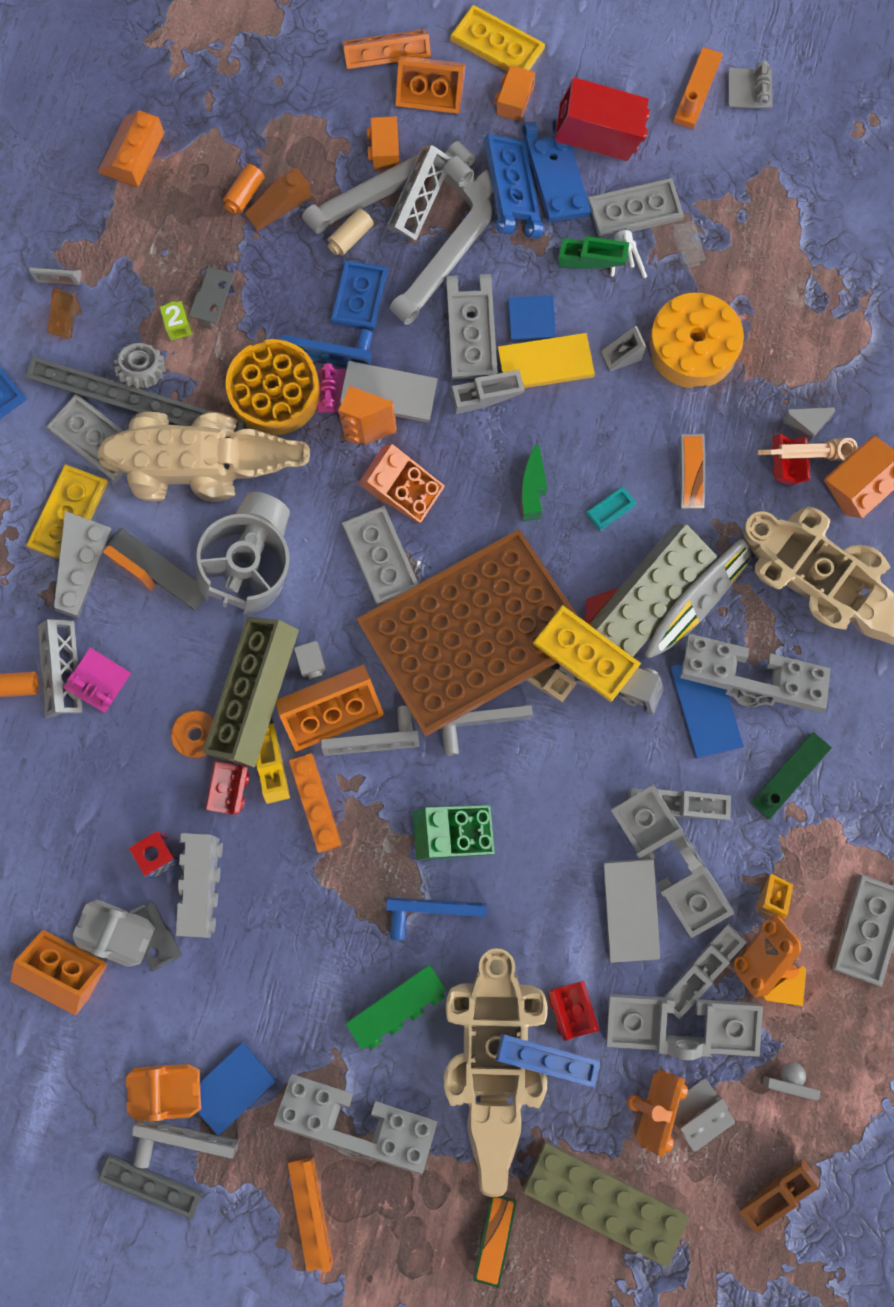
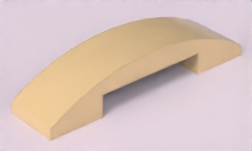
M551 667L526 680L534 687L562 703L577 684L559 670L555 671Z

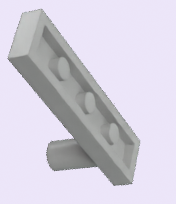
M532 705L469 712L440 728L442 729L445 756L459 754L456 727L532 719Z
M400 706L397 708L399 732L321 739V747L324 756L420 747L418 730L413 731L412 714L408 707Z
M138 1121L134 1125L132 1136L139 1137L134 1166L138 1168L149 1167L154 1141L232 1159L238 1150L240 1140L157 1121Z

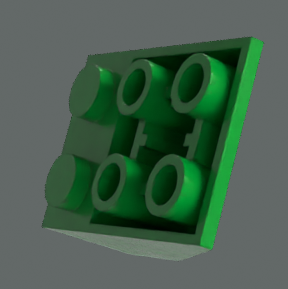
M490 805L427 807L412 811L416 860L495 854Z

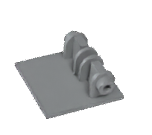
M760 61L756 69H728L729 107L772 109V69H770L767 61Z

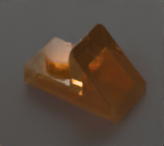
M53 288L47 333L65 339L72 338L75 316L82 314L76 294Z

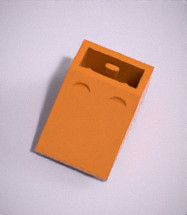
M393 444L381 448L358 482L360 486L373 496L418 523L422 522L445 485Z

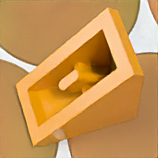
M770 874L755 909L769 916L777 915L782 919H786L793 884Z
M796 965L800 971L796 978L792 980L781 978L767 996H760V999L803 1006L806 977L805 967L803 965Z

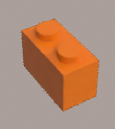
M510 66L508 74L504 73L501 81L502 90L501 92L497 91L494 105H497V115L519 122L522 121L534 88L535 72Z
M397 116L371 118V127H367L368 141H372V146H368V159L373 160L374 169L392 168L399 164Z

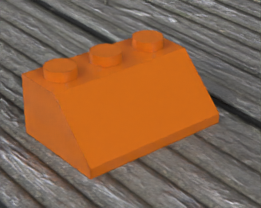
M401 56L398 60L395 106L459 114L466 63Z
M139 110L125 116L98 172L139 187L164 135L159 117Z
M349 385L338 410L346 440L353 444L361 443L367 445L394 434L397 430L394 402Z
M871 436L823 479L845 516L863 518L894 490V449L877 436Z
M42 930L14 961L10 982L76 1016L89 1000L107 966V962Z

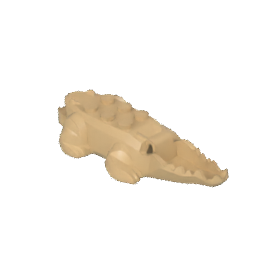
M142 412L136 414L130 420L129 430L112 435L99 444L98 458L100 464L108 470L126 473L131 491L134 496L141 500L149 502L162 501L167 494L168 485L190 484L192 491L200 499L208 502H222L235 496V487L232 485L234 480L253 478L273 473L286 467L304 466L309 461L310 449L309 445L305 442L286 440L258 430L243 429L234 432L237 419L224 413H203L194 420L192 426L169 425L168 416L164 413ZM224 464H229V469H225Z
M801 508L788 521L777 520L772 514L764 511L756 512L748 518L744 525L743 535L751 550L759 559L755 565V574L759 580L775 589H782V587L787 586L808 599L811 614L822 624L846 630L847 625L851 622L861 634L894 645V593L880 580L881 574H885L890 569L889 563L881 552L874 547L866 545L849 546L844 550L826 538L825 535L830 519L816 508ZM867 588L868 594L863 595L861 593L862 589Z
M495 948L486 951L480 958L479 971L473 984H459L451 988L446 1000L447 1020L454 1024L464 1025V1053L456 1055L449 1062L444 1073V1089L450 1105H462L463 1103H468L469 1105L467 1130L478 1166L479 1187L483 1195L490 1197L502 1196L507 1191L509 1167L514 1158L522 1128L520 1109L525 1104L529 1107L540 1108L547 1091L548 1080L545 1074L495 1061L501 1034L528 1041V1027L543 1025L547 1018V1001L543 991L532 985H520L517 975L514 973L515 962L513 957L507 951ZM478 1095H481L480 1102L476 1101ZM508 1096L513 1098L512 1103H508Z

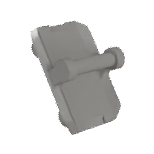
M93 900L85 904L79 923L72 936L77 947L89 951L98 957L130 967L141 964L155 928L146 918L103 901Z

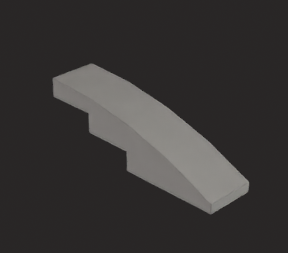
M628 789V799L644 789ZM657 789L674 817L730 820V795Z
M728 923L664 995V997L674 998L675 1008L673 1014L678 1019L696 1002V999H699L713 984V980L728 966L730 960L747 943V940Z

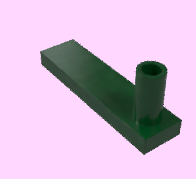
M812 732L749 804L769 820L832 747L816 733Z

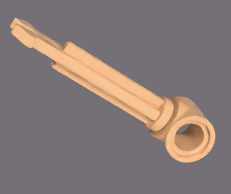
M833 438L825 443L779 445V449L758 450V455L779 454L780 459L824 457L830 461L837 462L845 461L858 449V445L852 438Z

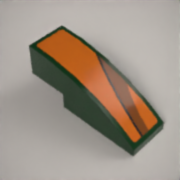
M505 1196L490 1198L473 1273V1281L499 1288L514 1219L516 1199Z

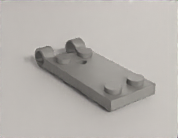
M480 274V291L464 292L458 291V275L446 276L452 380L475 379L497 374L491 274ZM473 312L475 317L468 318L467 313Z

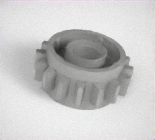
M135 343L124 347L120 353H117L118 359L114 360L116 376H119L120 382H125L127 387L132 386L136 389L148 388L157 384L156 382L163 378L162 372H165L164 357L160 356V351L158 349L155 350L152 345Z

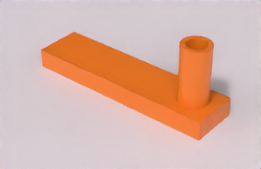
M705 47L702 48L673 123L694 130L723 53Z

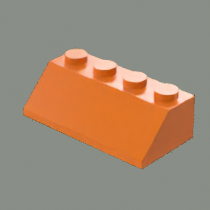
M364 664L276 700L279 716L296 752L321 742V739L332 738L385 716Z

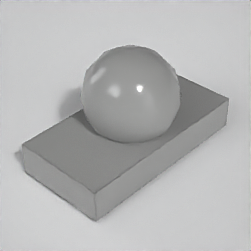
M790 1062L783 1066L781 1070L782 1080L768 1076L763 1078L762 1085L768 1089L815 1101L820 1098V1090L803 1086L806 1081V1072L796 1062Z

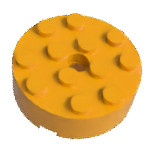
M705 293L683 294L667 302L658 312L649 336L650 358L657 371L668 381L686 388L705 385L708 387L718 383L730 373L741 352L744 333L737 313L725 301Z
M268 339L254 346L249 345L237 354L227 371L226 391L234 413L239 420L245 422L246 427L278 436L296 431L311 419L318 407L320 384L313 361L303 349L288 341Z

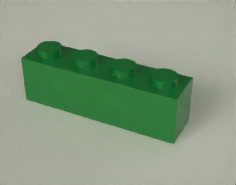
M429 965L346 1023V1026L360 1048L363 1050L368 1047L371 1051L383 1042L380 1037L388 1032L392 1036L404 1027L402 1025L404 1020L409 1017L412 1021L424 1013L422 1009L430 1002L434 1006L446 998L443 993L447 989L431 965Z

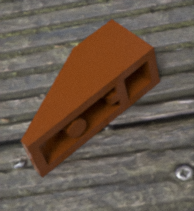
M297 167L278 178L245 212V216L255 230H261L311 199L308 181Z

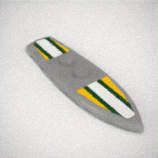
M740 539L732 545L674 603L656 629L645 652L646 658L654 657L672 648L685 638L712 610L752 559L750 548L745 540Z

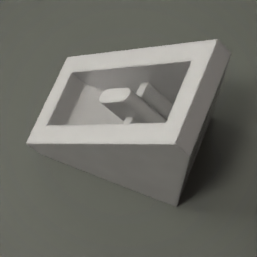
M634 326L601 352L609 370L614 371L641 361L646 345L638 327Z
M835 407L789 409L783 418V423L800 437H807L809 443L835 413Z

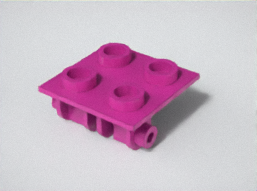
M327 363L323 365L321 370H318L320 384L318 413L339 412L347 369H334L332 364Z
M89 648L63 688L105 713L131 672L94 649Z

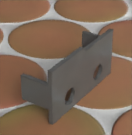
M211 267L208 268L201 290L197 292L189 317L197 319L199 326L213 329L211 323H218L234 278L233 273ZM220 282H226L227 285L225 288L221 289L218 287V284ZM216 305L218 310L211 312L210 307Z
M154 902L148 905L143 904L130 911L132 914L148 919L155 928L145 952L152 971L182 956L170 929H166ZM152 948H157L159 951L158 956L152 958L149 954Z

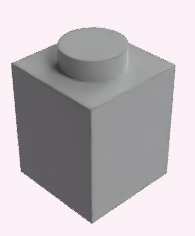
M317 641L294 647L304 679L316 680L321 678L322 674L327 673Z

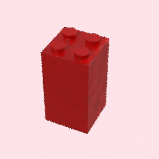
M573 77L559 102L554 141L628 161L633 153L636 154L639 144L646 139L648 128H645L650 115V109L648 108L649 98Z

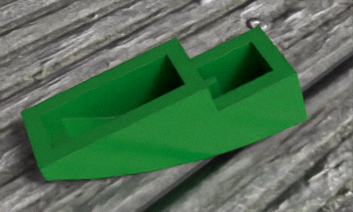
M585 236L584 241L563 238L559 254V267L601 269L625 265L630 242Z
M540 445L534 446L524 472L521 491L523 521L541 519L542 507L540 497L546 496L547 493Z

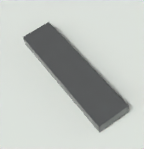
M111 1153L107 1155L97 1179L191 1220L194 1218L203 1192L147 1168L135 1167L134 1163Z

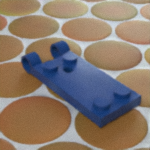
M557 118L553 119L552 122V131L554 136ZM523 122L521 128L522 137L525 141L547 222L589 217L591 209L572 146L556 142L554 137L538 139L536 122ZM549 156H554L557 160H551Z
M487 134L484 138V144L498 213L496 229L498 233L510 235L515 228L514 218L527 221L525 236L527 238L539 239L543 234V223L540 219L525 141Z

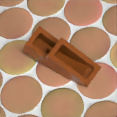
M802 1158L755 1195L740 1209L739 1213L755 1234L795 1209L799 1201L819 1189L820 1179Z

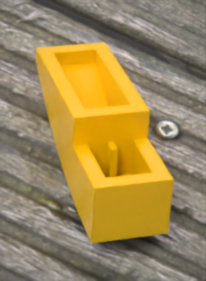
M273 723L268 725L256 762L266 804L290 798L278 737Z

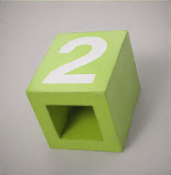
M182 301L169 302L160 307L165 328L171 341L193 335Z

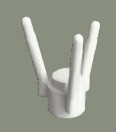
M628 230L616 233L614 236L615 240L630 242L627 254L630 267H634L633 252L642 277L646 278L647 275L637 251L636 242L633 241L632 233ZM610 267V276L613 277L615 267Z

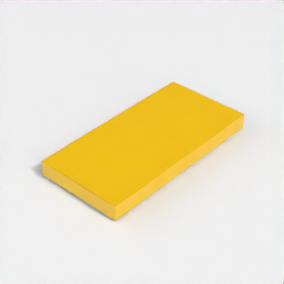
M475 5L471 6L450 36V41L506 72L509 71L511 65L530 70L545 49V43Z
M587 333L498 347L502 373L519 370L524 388L594 378L595 376Z
M65 464L26 546L29 549L60 560L65 511L91 520L109 482L104 478Z
M563 605L533 642L534 646L610 703L641 664Z

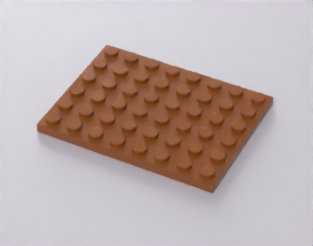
M518 529L356 618L426 737L557 663L534 646L533 642L562 605L575 615L577 614L523 533Z

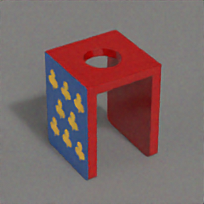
M156 831L129 848L145 877L155 879L180 862V858L172 856L164 840L168 837L165 833ZM152 847H156L158 849V857L153 861H148L145 858V852Z

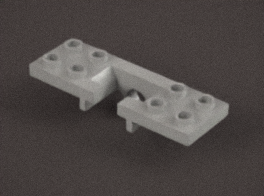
M689 634L680 678L726 689L725 695L733 696L740 705L745 707H756L764 704L773 706L775 702L819 713L825 712L831 668L770 653L767 660V668L772 669L770 684L735 676L737 661L746 663L749 648Z
M654 784L611 809L636 849L639 859H654L656 855L653 850L672 840L675 848L680 851L687 863V867L692 873L675 883L671 881L669 876H666L659 880L657 885L661 889L662 896L666 897L691 938L734 914L735 911Z
M609 994L606 1033L607 1047L658 1050L659 1054H668L682 1060H695L702 1056L710 1057L711 1054L760 1057L763 1014L761 1003L696 999V1014L706 1015L704 1037L666 1035L667 1013H674V998Z
M291 1074L274 1122V1127L322 1142L323 1145L331 1147L347 1156L365 1158L371 1161L374 1159L419 1175L423 1174L438 1121L375 1101L371 1116L379 1118L373 1140L369 1142L334 1130L341 1106L348 1109L353 1098L352 1093Z

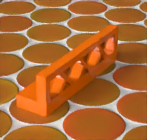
M426 29L342 41L347 69L398 62L401 56L431 57L429 34Z
M314 1156L288 1162V1169L306 1271L322 1269L323 1273L329 1272L333 1266V1259Z

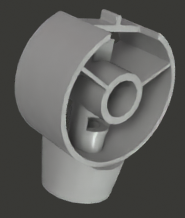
M249 492L235 514L215 521L206 529L198 544L195 568L197 585L206 600H208L209 596L222 600L224 608L229 603L244 609L243 615H249L264 610L277 599L285 582L290 558L288 546L284 539L290 510L283 502L265 493ZM230 535H240L238 542L232 544L227 550L226 557L201 560L205 551L215 541ZM264 543L274 551L281 566V578L272 588L269 587L257 572L260 555L265 546ZM243 562L249 565V567L241 568L234 563ZM225 576L227 580L224 586L225 589L238 593L239 588L250 586L257 595L248 596L246 601L210 587L211 581L207 577Z

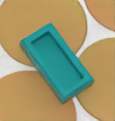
M622 486L586 512V516L600 532L634 508L637 503Z

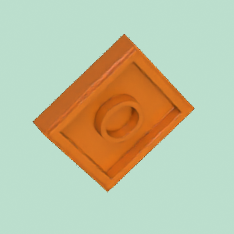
M107 546L103 553L116 567L148 590H153L156 584L145 570L113 547Z

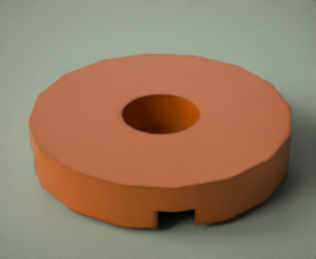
M192 710L183 713L176 719L171 730V739L173 746L180 754L188 758L197 759L207 756L202 752L213 717L205 712ZM194 728H199L202 732L201 737L196 741H192L189 737L190 731Z

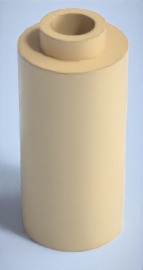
M358 208L327 239L330 251L335 255L343 256L374 226L372 218L363 209Z

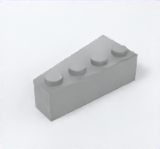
M66 511L54 609L56 612L79 619L104 555L103 551L112 533L110 527Z
M560 666V672L576 683L590 688L564 667ZM637 668L617 695L630 706L635 707V705L640 704L647 707L645 712L654 715L664 690L660 675H658L657 671L650 668H644V670Z
M181 833L180 842H185V850L180 854L179 865L184 870V875H181L179 879L178 890L179 895H183V900H179L177 904L176 936L211 938V933L215 932L216 918L212 917L213 908H216L218 904V893H215V885L220 881L221 871L220 868H217L218 858L222 857L223 844L219 843L220 839L213 835Z

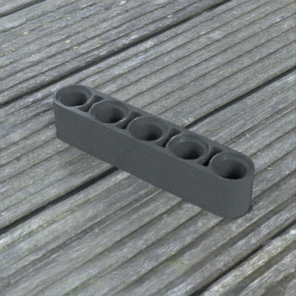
M120 528L106 545V547H113L145 570L156 584L192 610L197 611L205 601L196 580L123 528Z

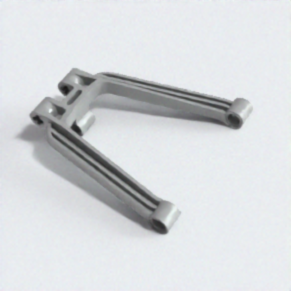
M460 141L454 142L445 152L451 159L444 167V172L446 173L444 181L465 200L471 211L408 291L396 297L391 303L389 309L404 325H409L416 319L419 310L486 228L493 216L491 202L495 200L490 171L485 170L474 181V172L470 166L473 164L475 156ZM419 154L334 197L319 207L311 205L304 211L302 220L316 234H319L329 224L331 225L335 221L354 213L358 208L362 209L403 189ZM437 156L433 161L435 172L441 170L444 163Z

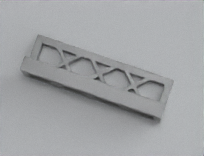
M433 145L421 148L386 226L388 230L400 232L413 241L417 240L446 175L444 167L451 157ZM437 156L444 163L441 170L435 172L433 161ZM432 176L434 186L432 190L426 192L424 181L427 177ZM423 197L425 206L422 211L417 212L415 201L417 198ZM411 217L414 218L415 222L413 232L404 228L407 219Z
M47 619L37 626L45 718H55L60 714L82 713L81 698L63 688L65 683L61 678V674L64 671L71 676L78 666L74 621ZM57 627H67L68 637L65 640L57 634ZM62 648L70 655V660L67 663L59 656V651ZM66 694L74 699V708H64L63 697Z

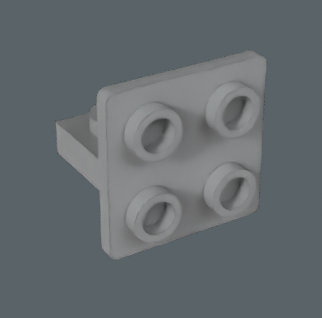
M703 1078L688 1089L685 1099L679 1101L674 1123L691 1149L697 1151L731 1127L735 1120L727 1109L729 1107L723 1098L719 1097L708 1080Z

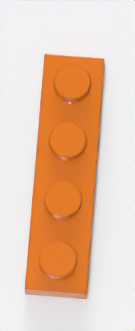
M310 753L289 760L318 853L342 846L313 754Z

